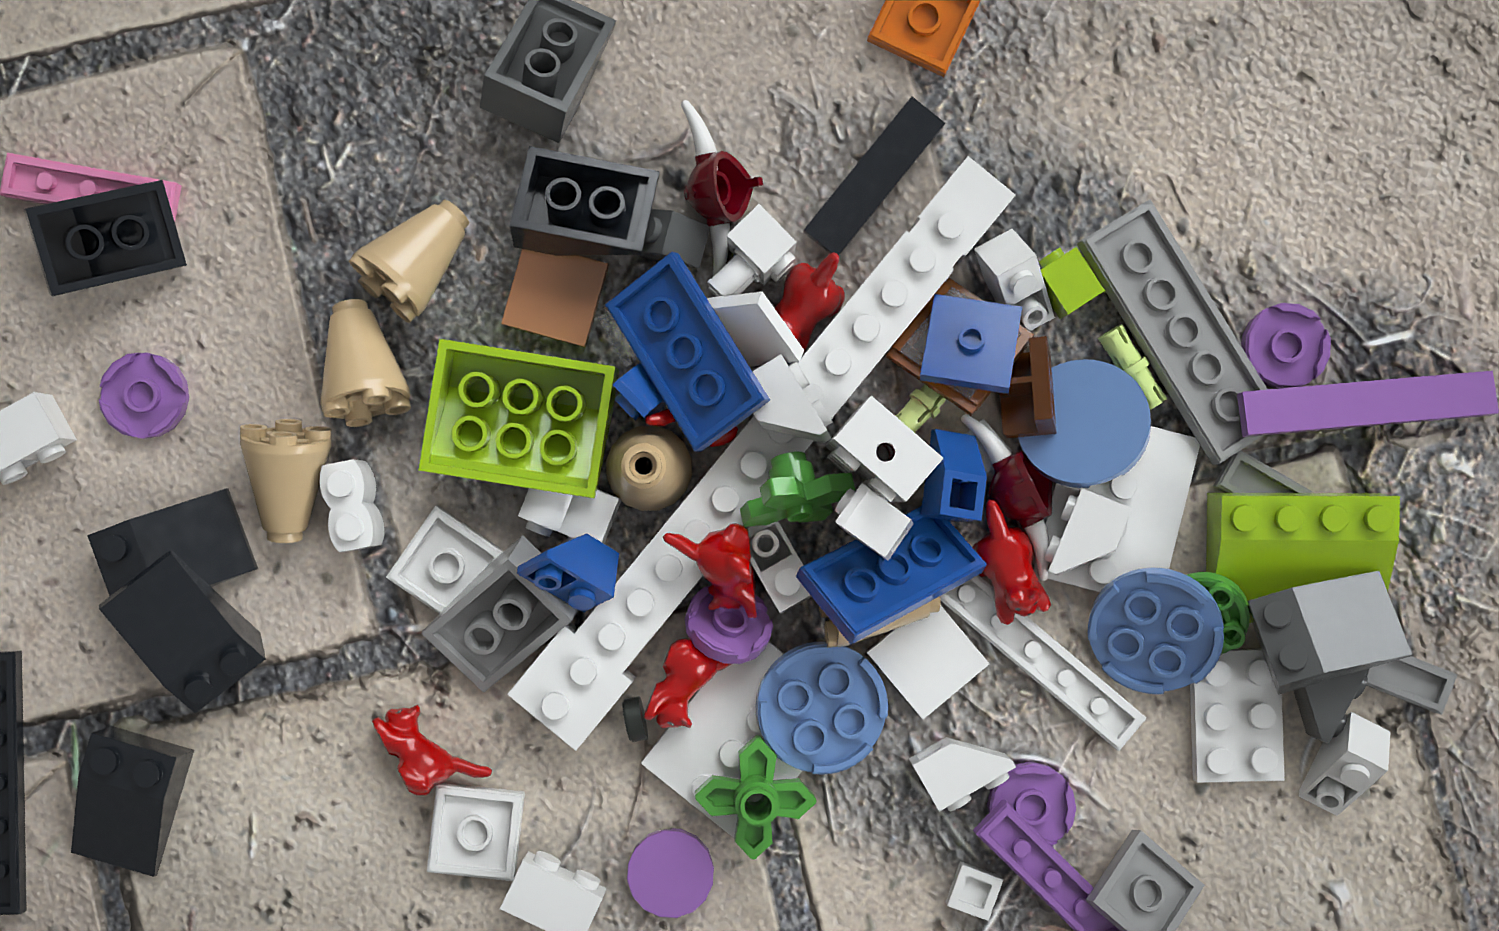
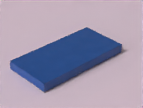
M670 252L605 304L694 451L702 452L770 401V398L679 253Z
M921 506L905 514L912 520L913 526L889 561L855 539L800 567L796 578L850 645L984 571L987 566L985 561L949 520L921 516Z

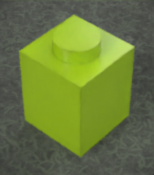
M1060 247L1038 261L1042 267L1041 273L1051 306L1059 319L1072 313L1105 291L1077 247L1064 254Z

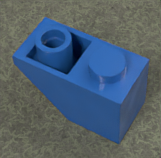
M641 363L637 364L613 384L620 392L614 400L635 421L641 415L646 419L648 415L660 412L666 406Z
M931 429L929 446L940 454L943 460L925 479L921 516L956 522L982 521L987 475L976 436Z
M584 534L553 547L519 565L517 574L534 583L539 589L546 590L565 601L572 608L586 612L614 598L619 553L589 534Z

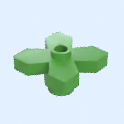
M794 451L775 456L771 459L772 468L768 472L769 479L760 487L761 497L747 501L740 508L743 526L769 525L785 518L790 522L799 523L825 520L833 512L832 503L839 502L850 488L856 491L852 473L828 474L815 479L813 465L810 461H807L804 452Z
M760 735L754 736L738 751L740 779L712 775L695 790V799L711 816L738 815L734 840L747 856L753 860L772 844L771 822L776 816L800 819L817 802L815 795L799 778L773 780L777 755ZM753 794H763L759 801L752 802L748 800Z

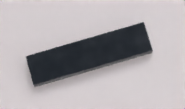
M911 96L805 227L803 233L828 253L840 255L944 127L945 122Z

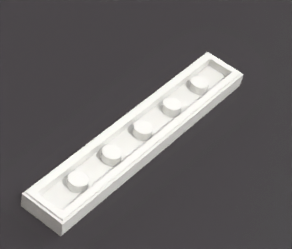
M979 575L940 596L941 602L1116 750L1120 751L1146 720L1142 713L1027 616L1023 617L1015 613L1014 621L1011 624L1001 623L996 615L993 587Z

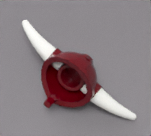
M684 100L681 103V107L690 125L696 153V166L689 177L687 186H685L684 197L700 215L706 218L707 225L710 226L714 277L727 262L729 252L727 234L730 232V223L739 220L743 216L751 199L753 188L762 186L763 179L760 176L751 178L742 164L730 153L725 151L717 152L713 139L702 118L691 103Z
M964 414L961 417V421L978 438L987 452L995 472L990 484L988 500L996 501L1004 516L1018 520L1022 529L1024 528L1034 548L1039 579L1045 581L1048 579L1050 562L1044 560L1049 547L1044 518L1052 515V481L1033 468L1024 452L1019 451L1011 454L991 430L971 416Z

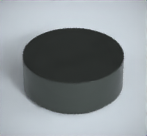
M640 696L624 699L622 708L629 740L632 742L647 740L648 729Z

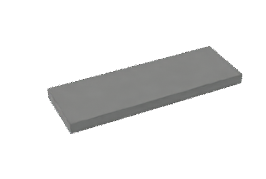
M1151 199L1078 242L1077 246L1212 465L1220 464L1262 437H1242L1237 394L1243 391L1267 390V387Z

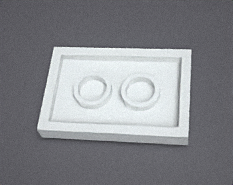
M1261 648L1230 650L1220 655L1215 667L1203 680L1197 684H1190L1193 780L1197 783L1285 781L1282 694L1278 695Z

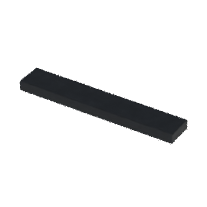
M22 650L0 651V915H19L27 911Z

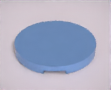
M1073 360L1052 367L1057 434L1018 437L1021 448L1029 463L1047 479L1072 488H1090L1091 485L1105 483L1120 475H1125L1142 457L1148 445L1151 432L1149 404L1139 384L1122 369L1103 361Z
M1142 568L1120 575L1101 590L1090 611L1088 640L1090 641L1093 653L1102 665V670L1113 680L1138 692L1164 694V691L1179 689L1192 683L1197 684L1212 671L1222 652L1224 626L1222 615L1215 599L1199 582L1183 573L1170 569Z
M825 641L797 646L779 657L765 673L756 698L757 723L766 744L781 761L802 771L819 775L846 770L868 756L873 750L872 747L879 738L885 718L888 716L886 689L880 675L872 664L860 653L848 646L827 648Z

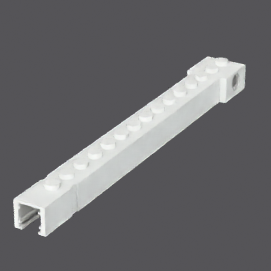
M969 156L917 217L913 224V229L910 232L906 231L804 354L800 362H798L799 367L810 384L803 389L811 404L819 399L831 419L954 271L952 268L956 262L960 263L1015 197L1011 190ZM753 416L617 581L614 598L598 605L579 629L572 623L562 628L507 695L576 751L636 678L626 668L703 576L696 561L665 543L663 536L666 533L681 534L694 543H700L709 532L722 530L729 524L737 523L743 526L740 508L747 501L761 497L760 487L769 479L768 472L772 468L771 459L787 452H805L813 440L763 429L756 417Z

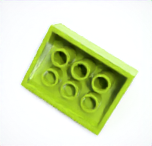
M439 339L418 471L595 498L616 395V388L613 384L618 380L619 369L615 366Z
M1207 493L1206 572L1216 573L1232 580L1243 591L1247 601L1292 587L1374 571H1380L1388 591L1399 544L1400 496L1381 493Z

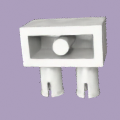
M758 204L727 234V246L734 257L712 279L707 281L710 285L708 289L715 297L741 294L753 281L757 283L760 281L765 285L772 278L776 283L779 282L795 265L793 262L796 259L794 254L797 242Z

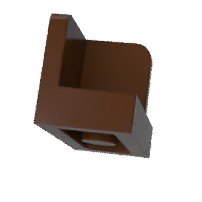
M1047 336L1029 338L1030 352H1023L1013 364L1009 393L998 392L1001 399L1002 429L1005 438L1057 434L1051 352Z

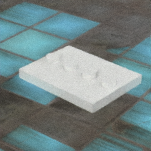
M1151 426L1146 450L1129 472L1108 482L1091 485L1090 488H1083L1129 506L1133 510L1115 552L1059 575L1049 572L1048 579L1101 592L1108 583L1127 572L1142 568L1169 569L1200 448L1197 439ZM1053 482L1052 515L1044 518L1049 544L1053 536L1062 538L1068 523L1061 519L1063 510L1069 496L1079 497L1082 488L1067 487ZM1034 556L1032 567L1036 576H1039L1036 556Z
M770 641L765 650L756 659L742 664H732L718 671L688 702V717L692 722L691 728L685 726L678 728L668 727L641 762L643 766L733 838L738 815L711 816L695 799V790L712 775L740 779L738 751L754 736L760 735L762 737L756 718L758 689L770 666L784 654ZM777 757L773 780L797 778L802 770L788 765ZM753 794L748 800L752 802L759 801L763 794Z

